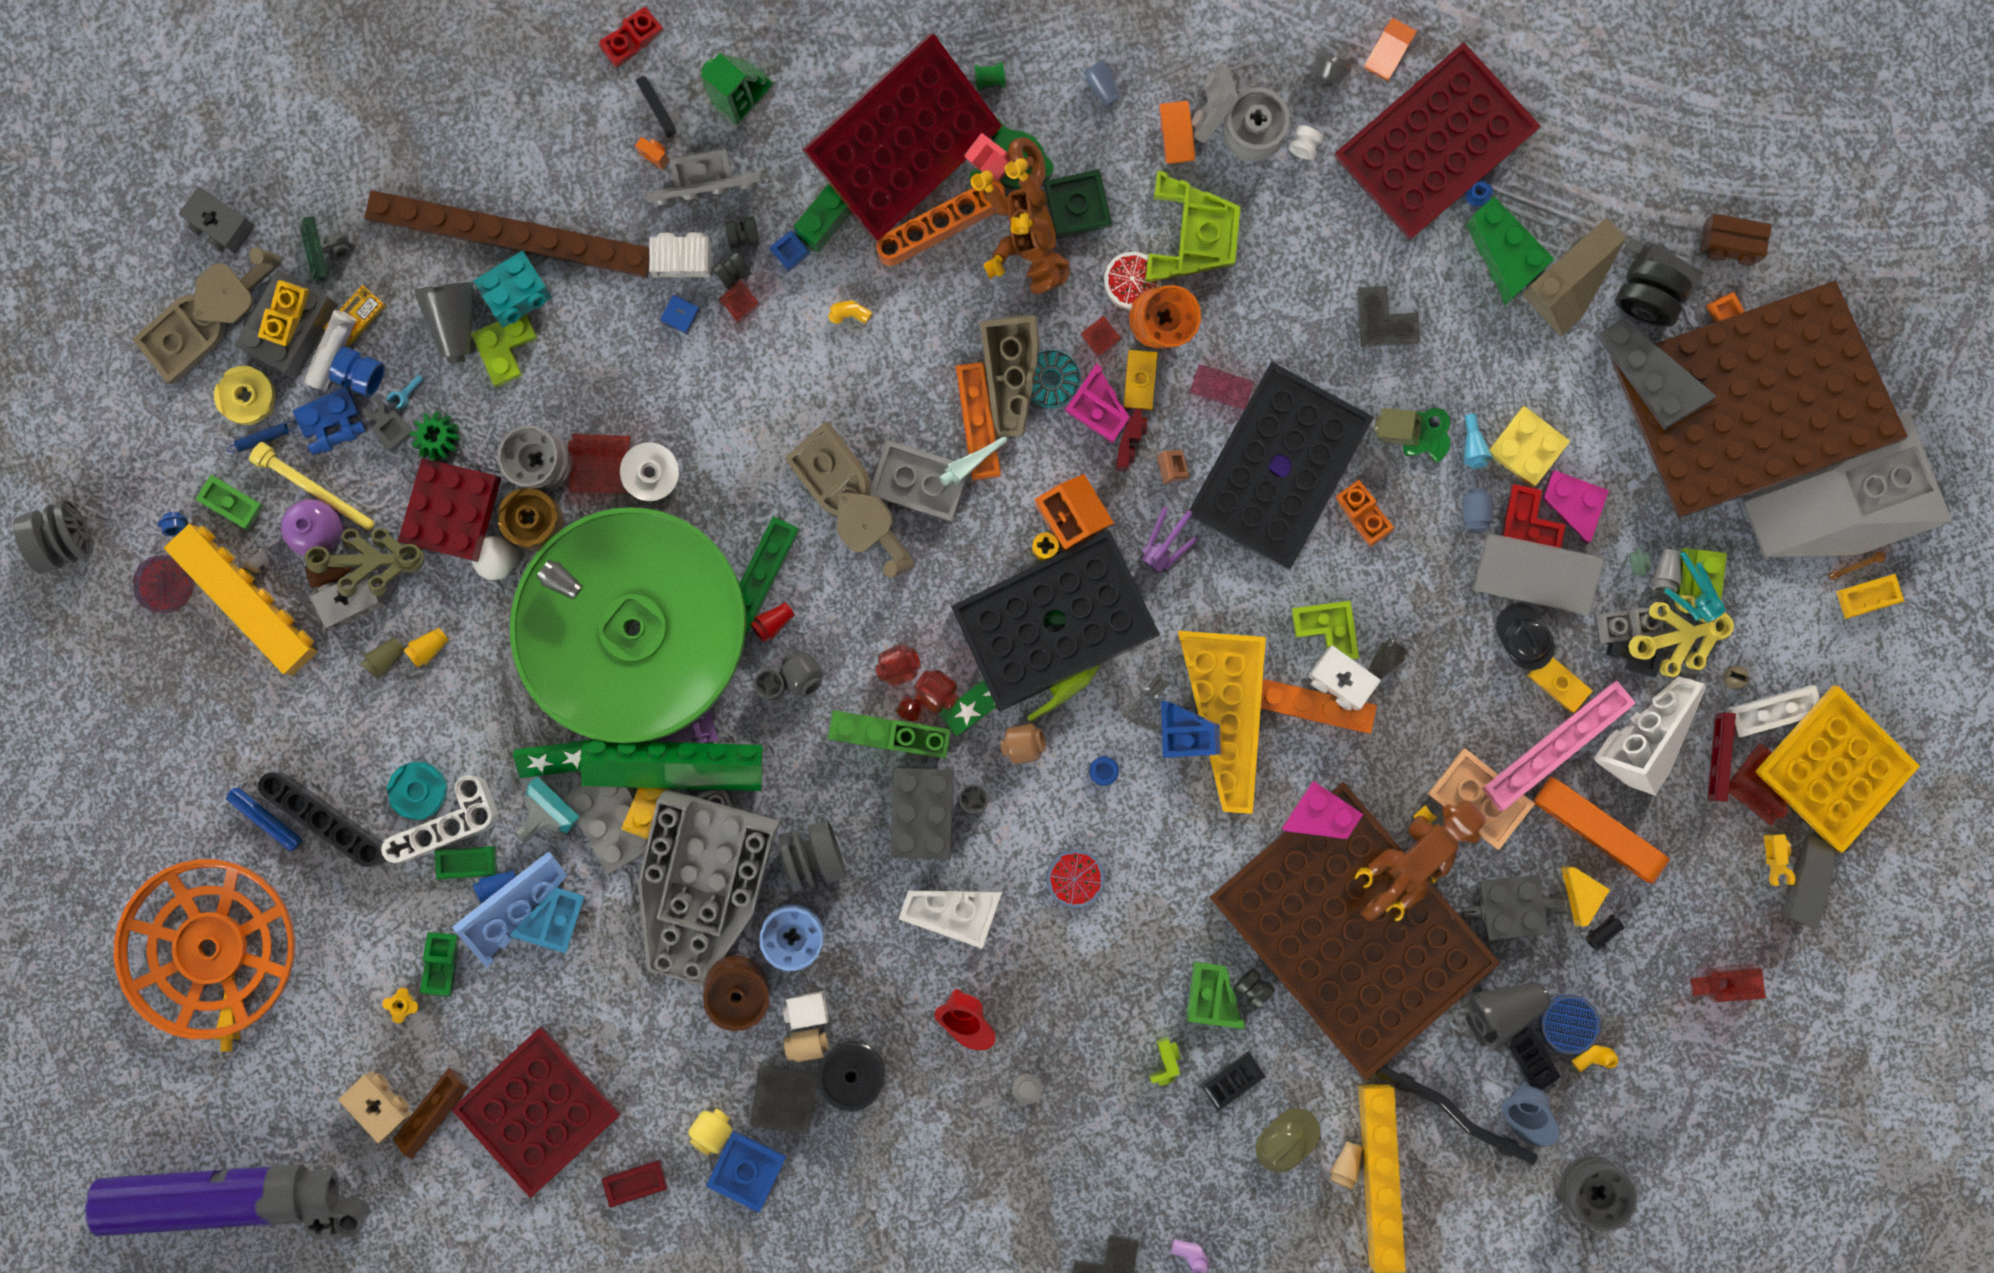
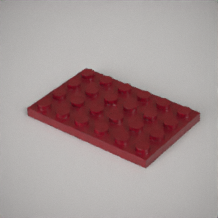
M929 33L811 140L802 151L874 241H879L967 160L964 155L981 133L990 139L1003 126L936 35Z
M1463 42L1337 150L1334 157L1411 241L1461 198L1475 183L1484 178L1536 133L1541 125L1469 46Z

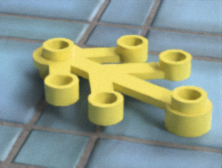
M1680 595L1684 600L1687 599L1690 605L1694 608L1696 607L1694 597ZM1655 602L1650 606V616L1656 620H1664L1677 629V631L1655 637L1637 635L1629 642V651L1633 657L1647 660L1654 656L1656 649L1679 643L1671 658L1663 660L1660 664L1662 675L1676 677L1681 671V664L1684 659L1688 668L1694 670L1703 669L1707 662L1706 658L1716 641L1730 636L1734 629V623L1731 617L1724 612L1714 621L1706 623L1701 618L1700 621L1703 623L1693 626L1670 610V606L1667 603ZM1675 602V607L1679 612L1690 613ZM1661 606L1662 614L1659 616L1658 608ZM1704 636L1697 652H1690L1688 654L1696 638ZM1641 642L1642 648L1638 651V645ZM1697 656L1698 663L1694 665V658ZM1669 664H1672L1673 668L1672 671L1669 673L1668 666Z

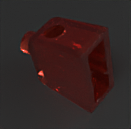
M1753 963L1705 969L1706 977L1690 978L1692 996L1708 995L1709 999L1714 1002L1766 999L1762 968ZM1723 979H1727V986L1724 989H1720V982Z

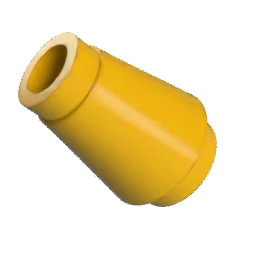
M438 627L408 642L409 646L403 651L415 666L419 668L423 664L426 666L445 644L449 642V639Z

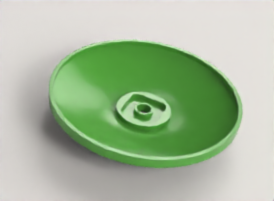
M629 507L600 511L585 516L560 530L543 545L528 564L515 592L510 616L512 655L520 678L531 697L551 718L564 727L583 736L609 743H643L672 735L697 721L711 709L729 686L741 660L746 636V609L743 593L737 576L725 555L705 534L688 522L676 516L647 508ZM549 559L555 563L559 561L583 585V588L574 600L541 586V581L536 579L538 573ZM631 621H639L641 625L640 632L635 636H629L626 631V627Z

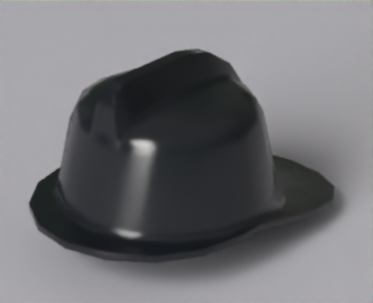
M1525 604L1510 605L1500 612L1496 621V630L1498 637L1515 665L1532 671L1546 666L1554 656L1555 644L1541 615L1534 608Z

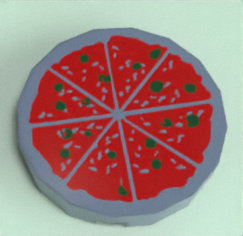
M1074 849L1064 851L1054 858L1048 867L1046 881L1048 890L1054 900L1065 907L1077 909L1087 907L1098 899L1104 889L1105 874L1102 865L1096 857L1087 851Z

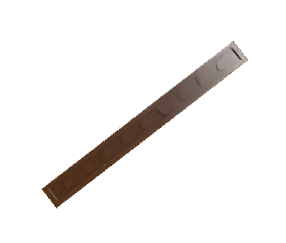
M370 190L364 216L367 221L517 252L523 250L527 254L648 278L650 247Z

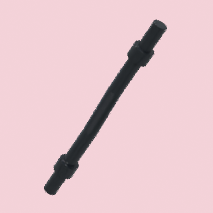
M1382 1066L1375 1073V1075L1395 1084V1088L1405 1093L1410 1091L1440 1106L1467 1134L1498 1148L1499 1153L1510 1158L1512 1156L1517 1157L1531 1165L1535 1164L1538 1157L1537 1154L1519 1146L1517 1141L1507 1136L1502 1138L1474 1124L1445 1095L1414 1081L1413 1076L1404 1072H1395L1385 1066Z

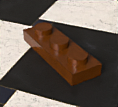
M451 1068L445 1071L394 1136L393 1141L403 1156L410 1159L414 1158L468 1089L467 1084L457 1071Z

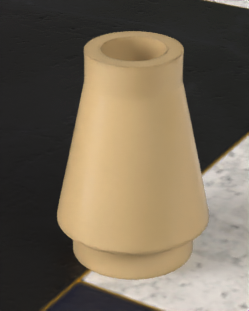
M1346 1141L1343 1150L1329 1171L1331 1173L1329 1181L1345 1188L1353 1189L1354 1183H1358L1360 1159L1363 1150L1361 1146Z

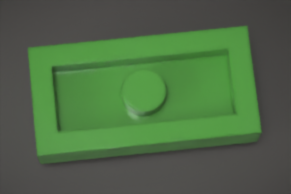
M213 475L209 476L195 499L247 530L251 528L264 506Z

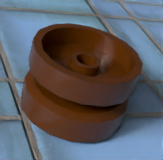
M741 955L727 956L714 963L708 970L703 983L704 1010L710 1021L719 1028L729 1031L747 1030L758 1024L765 1016L769 1005L768 977L761 965L752 958Z

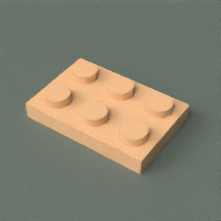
M1462 748L1426 795L1443 808L1447 804L1456 806L1460 801H1470L1484 815L1486 820L1484 826L1479 830L1482 839L1496 850H1500L1535 803L1525 795H1522L1508 808L1500 812L1482 790V787L1498 774L1467 749Z

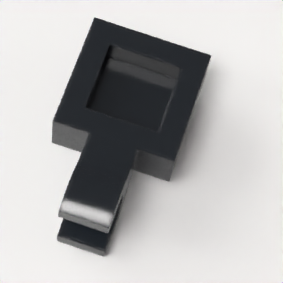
M1614 642L1613 644H1608L1606 655L1627 660L1624 669L1653 678L1657 676L1664 649H1656L1653 657L1644 660L1633 657L1629 651V646ZM1641 642L1638 645V651L1642 648Z

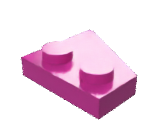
M1553 470L1548 479L1542 500L1551 509L1556 510L1559 518L1566 525H1570L1579 534L1583 543L1589 544L1594 535L1609 490Z

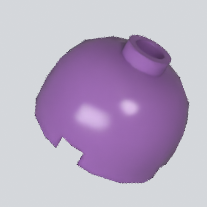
M305 499L294 503L287 509L281 521V533L284 542L292 551L302 556H305L308 549L315 546L324 547L328 552L334 551L342 539L341 534L344 525L342 520H340L339 514L330 505L320 500Z

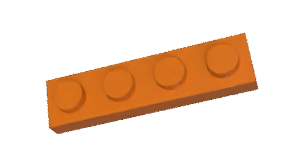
M1263 679L1262 710L1361 733L1371 734L1377 705L1365 702L1360 710L1355 711L1352 708L1350 711H1347L1335 702L1337 697L1334 695Z

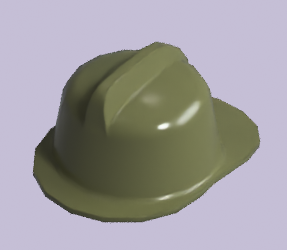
M1302 1108L1288 1109L1280 1114L1257 1138L1255 1146L1256 1156L1261 1165L1269 1171L1277 1173L1287 1172L1296 1167L1318 1144L1321 1134L1319 1122L1311 1112Z

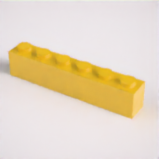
M188 524L164 549L282 674L293 676L318 653L312 646L315 641L304 630L299 632L292 625L295 620L284 609L279 611L272 604L275 599L269 592L263 588L259 590L252 583L255 578L249 571L243 567L239 569L232 562L235 560V557L223 546L219 548L213 542L215 536L203 525L198 527Z
M1388 1083L1358 1085L1369 1266L1374 1273L1406 1272L1394 1087Z

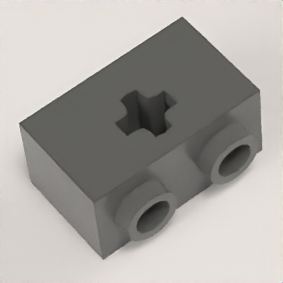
M199 186L178 213L187 221L184 225L198 236L202 232L210 236L207 242L222 252L227 248L236 253L255 227L245 217ZM214 220L218 221L216 225L212 224Z

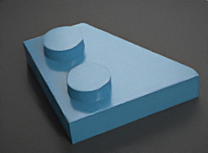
M556 887L511 933L510 937L566 953L585 895Z

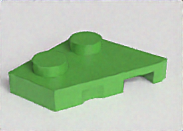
M1194 961L1186 1021L1244 1029L1245 1024L1240 1017L1236 1005L1235 993L1229 984L1230 978L1226 966Z

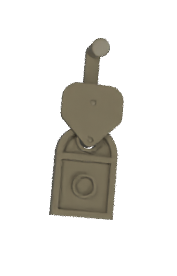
M259 247L252 248L249 252V257L256 266L241 279L225 264L216 263L211 265L197 278L195 294L185 295L177 299L132 339L168 384L173 385L221 342L225 333L226 323L237 322L250 310L253 303L250 292L281 265L282 258L279 255Z
M829 421L823 423L795 448L785 460L819 505L828 513L838 516L837 532L852 551H866L879 540L893 558V560L886 562L883 572L886 577L893 578L912 570L915 567L913 559L890 530L893 525L891 512L879 497L870 495L871 484L865 468Z

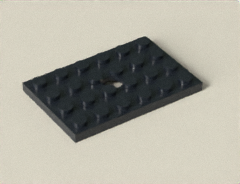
M1271 361L1189 509L1192 512L1191 517L1281 567L1290 570L1374 417ZM1282 455L1288 458L1291 463V470L1287 476L1276 477L1270 472L1269 461L1272 457Z
M1110 529L951 606L999 712L1160 636ZM1057 610L1064 613L1066 625L1062 630L1050 632L1045 628L1044 622L1049 612Z

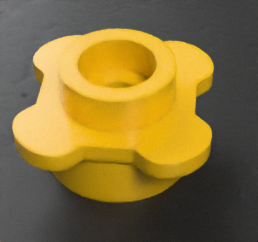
M399 988L394 996L385 998L382 1003L383 1008L391 1013L392 1021L397 1024L402 1023L406 1016L418 1011V1003L414 1001V998L406 988ZM399 1003L403 1004L402 1008L398 1007Z

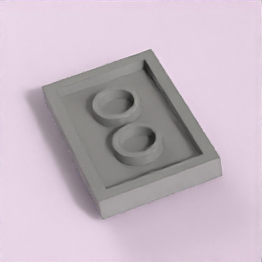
M886 440L871 485L870 495L877 496L882 501L952 523L967 476L957 486L954 481L944 486L939 477L946 473L945 469L948 468L949 463L954 462L953 460Z
M583 786L564 797L568 806L580 816L578 823L607 874L616 871L645 854L648 840L621 829L634 800V796L628 787Z

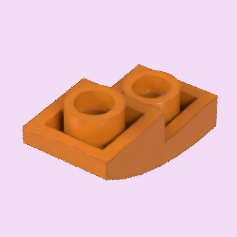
M1188 101L1160 103V125L1164 141L1165 163L1196 161Z
M1357 480L1335 496L1351 523L1370 548L1394 531V526L1378 508L1377 501L1360 480Z

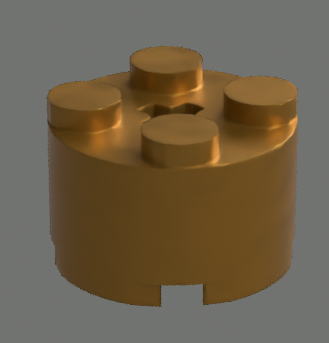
M538 489L514 490L503 499L499 506L498 524L500 531L509 541L523 549L539 551L564 526L565 521L559 505L555 500ZM530 514L534 516L535 520L532 524L527 519Z

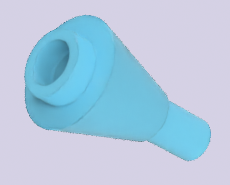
M1468 414L1465 416L1467 434L1463 463L1470 465L1472 469L1483 468L1488 465L1493 456L1479 431L1476 414Z

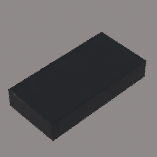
M644 75L639 77L635 81L666 136L674 135L677 130L649 80Z

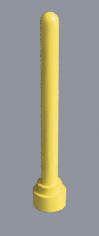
M260 442L252 450L249 456L251 463L259 468L265 467L267 469L270 467L365 530H372L374 528L373 520L276 458L277 455L273 452V448L264 442Z

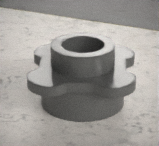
M341 232L332 233L327 236L322 246L323 253L328 254L331 261L343 259L355 249V244L349 242L347 235Z

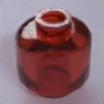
M899 644L879 654L875 670L881 681H886L889 685L897 687L917 677L918 670L921 668V662L913 647L909 648L907 645Z
M941 670L925 671L914 686L916 700L933 713H940L944 709L950 711L959 699V696L956 695L958 689L957 682Z

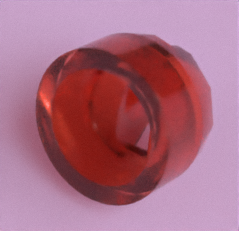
M907 696L900 701L896 713L904 720L917 721L922 705L918 698L912 700L911 696Z

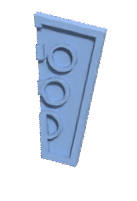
M548 851L452 926V928L487 968L494 961L492 956L500 947L504 949L512 940L510 937L511 933L524 921L537 904H540L566 878L567 873Z

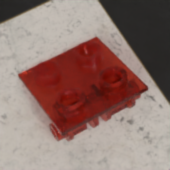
M572 434V440L568 441V451L573 455V469L570 474L569 492L628 494L621 481L620 466L623 457L630 450L631 436Z
M1759 743L1731 778L1729 793L1772 826L1778 817L1780 819L1784 818L1789 810L1786 808L1788 804L1755 773L1772 753L1768 748Z

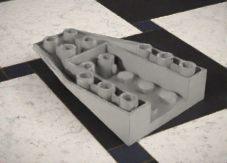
M1909 411L1898 415L1908 435L1904 441L1757 491L1743 502L1764 558L1856 556L1953 522Z
M665 789L657 800L638 880L647 971L703 986L708 970L715 962L725 957L755 911L780 821Z

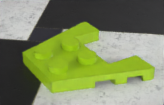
M1157 170L1153 199L1183 203L1178 257L1148 254L1145 282L1150 283L1234 266L1241 207L1209 192L1204 193L1191 187V184L1183 180H1175L1167 176V173Z

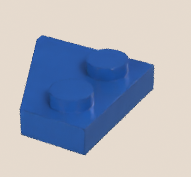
M1161 701L1163 758L1221 755L1219 724L1170 701Z

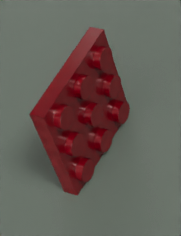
M421 458L398 542L413 544L421 549L478 562L502 477Z

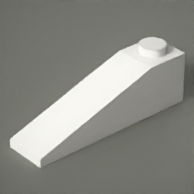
M1678 676L1652 699L1653 703L1641 714L1636 712L1630 717L1631 722L1620 732L1616 729L1609 735L1595 756V761L1629 787L1656 795L1671 772L1706 689L1705 684Z

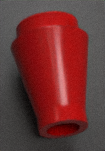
M784 602L780 606L754 617L755 621L750 626L763 643L769 639L772 641L795 614L790 606Z

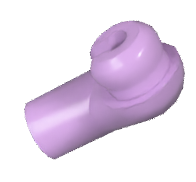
M1173 1239L1171 1254L1186 1257L1192 1273L1208 1272L1209 1260L1201 1246Z

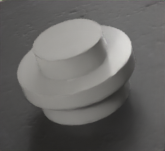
M1022 1074L1013 1082L1012 1092L1020 1103L1032 1104L1040 1098L1042 1085L1036 1076Z

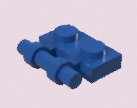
M343 387L293 410L303 436L307 439L315 435L317 436V441L308 445L312 455L322 451L327 453L334 449L333 446L346 440L348 442L356 440L357 435L367 431L362 421L353 425L350 419L361 414L350 389L347 387ZM339 424L341 425L340 431L328 436L326 430Z

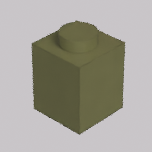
M1381 408L1380 417H1377L1375 421V434L1383 443L1418 446L1422 417L1417 411Z

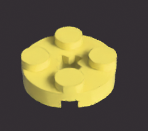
M233 367L223 374L224 377L215 386V405L218 411L232 422L240 425L256 424L265 417H269L274 411L276 400L275 387L265 373L253 367ZM247 388L248 392L252 393L247 402L238 399V395L243 394V389Z

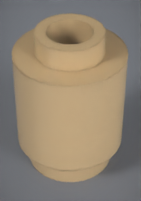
M819 1028L792 1032L790 1036L784 1037L787 1061L795 1060V1062L824 1058V1051H829L827 1034L821 1033Z

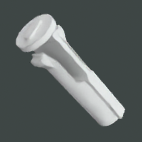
M333 311L325 333L304 377V383L313 388L326 391L330 382L329 369L337 352L345 346L356 323L354 317L343 311Z

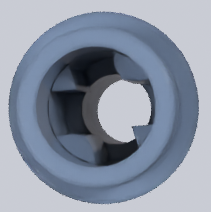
M1104 60L1099 61L1084 71L1086 83L1105 106L1121 98L1118 94L1110 65L1106 66Z

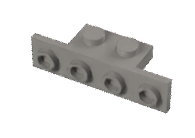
M727 147L669 158L675 187L648 191L646 199L647 202L654 201L655 205H663L672 202V198L683 196L684 200H690L700 197V193L711 191L713 195L728 192V187L740 185V189H749L756 187L757 182L762 181L761 171L732 176Z

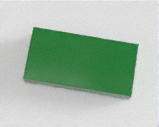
M496 846L435 850L436 880L496 875Z

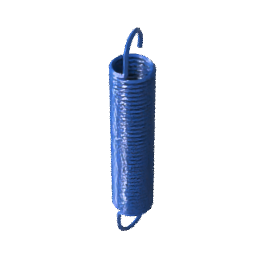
M282 422L281 424L234 440V445L239 452L256 447L260 442L266 443L285 436L294 429L289 430L287 426L289 422L285 424ZM234 445L229 446V447L227 448L226 452H228V453L233 452L234 450L228 451V449H229L230 447L234 446Z

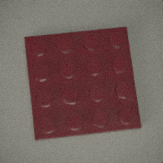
M543 1026L539 1027L451 1109L530 1199L621 1115Z

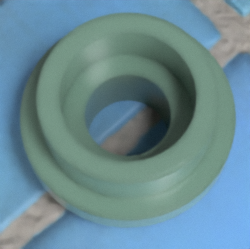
M1639 548L1636 549V552L1629 553L1633 576L1641 575V578L1646 577V571L1651 570L1649 554H1643L1642 549Z

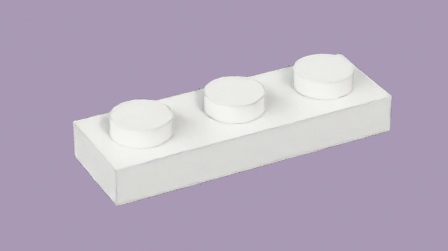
M1810 685L1727 708L1728 712L1736 713L1734 736L1740 738L1801 721L1820 698L1817 687Z

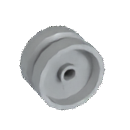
M1263 87L1249 88L1238 94L1239 100L1226 115L1222 126L1223 139L1227 148L1236 157L1249 162L1262 161L1273 156L1281 147L1290 124V114L1284 99L1275 91Z

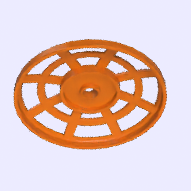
M196 859L181 862L163 869L149 878L134 893L125 906L114 938L113 958L116 976L122 992L131 1006L144 1020L157 1029L173 1036L187 1039H213L228 1036L247 1028L261 1019L274 1006L283 993L291 976L295 959L293 924L287 907L277 891L264 878L251 869L234 862L219 859ZM200 868H220L226 870L223 887L200 886L187 890L178 874ZM238 875L246 876L260 885L272 898L276 906L262 913L248 897L235 891ZM167 881L176 896L162 907L153 923L134 919L145 899L159 885ZM206 894L221 895L216 912L201 913L193 898ZM236 900L242 904L254 918L239 925L233 918L228 916L232 901ZM179 905H182L189 918L177 930L163 927L168 916ZM281 916L285 924L288 940L285 966L270 961L272 941L268 924ZM260 929L263 942L262 957L247 953L245 936ZM130 931L148 935L146 955L150 972L135 980L131 976L127 956ZM158 939L172 942L173 961L161 967L157 954ZM208 939L212 940L216 945V951L211 957L203 952V944ZM242 964L257 969L251 981L241 991H238L232 975L240 969ZM179 971L184 977L193 981L188 995L185 996L178 992L166 978ZM265 973L281 978L270 998L256 1012L248 1016L242 1000L258 987ZM221 982L227 996L226 999L199 1001L205 984ZM156 983L167 997L183 1006L176 1022L169 1021L154 1011L142 998L139 991ZM231 1006L236 1023L216 1029H194L188 1027L195 1010L214 1011Z

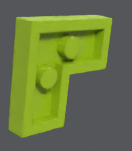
M528 314L523 315L517 322L509 324L504 328L497 321L471 333L495 387L523 376L512 349L538 338Z
M1351 600L1291 609L1295 638L1324 634L1326 649L1334 646L1352 660L1359 659Z

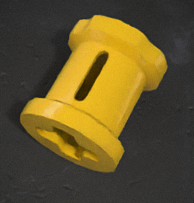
M1045 532L1035 537L1032 544V552L1039 561L1043 562L1057 555L1059 543L1053 534ZM1043 541H1049V546L1054 547V549H1049L1048 554H1043L1042 549L1038 548L1037 545L1040 546L1043 544Z

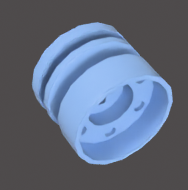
M799 903L784 904L775 908L766 917L760 932V948L765 959L774 967L784 971H798L809 966L818 957L823 944V925L818 915L809 907ZM790 928H795L796 934L801 935V938L797 937L794 942H789V937L784 935V933H788Z

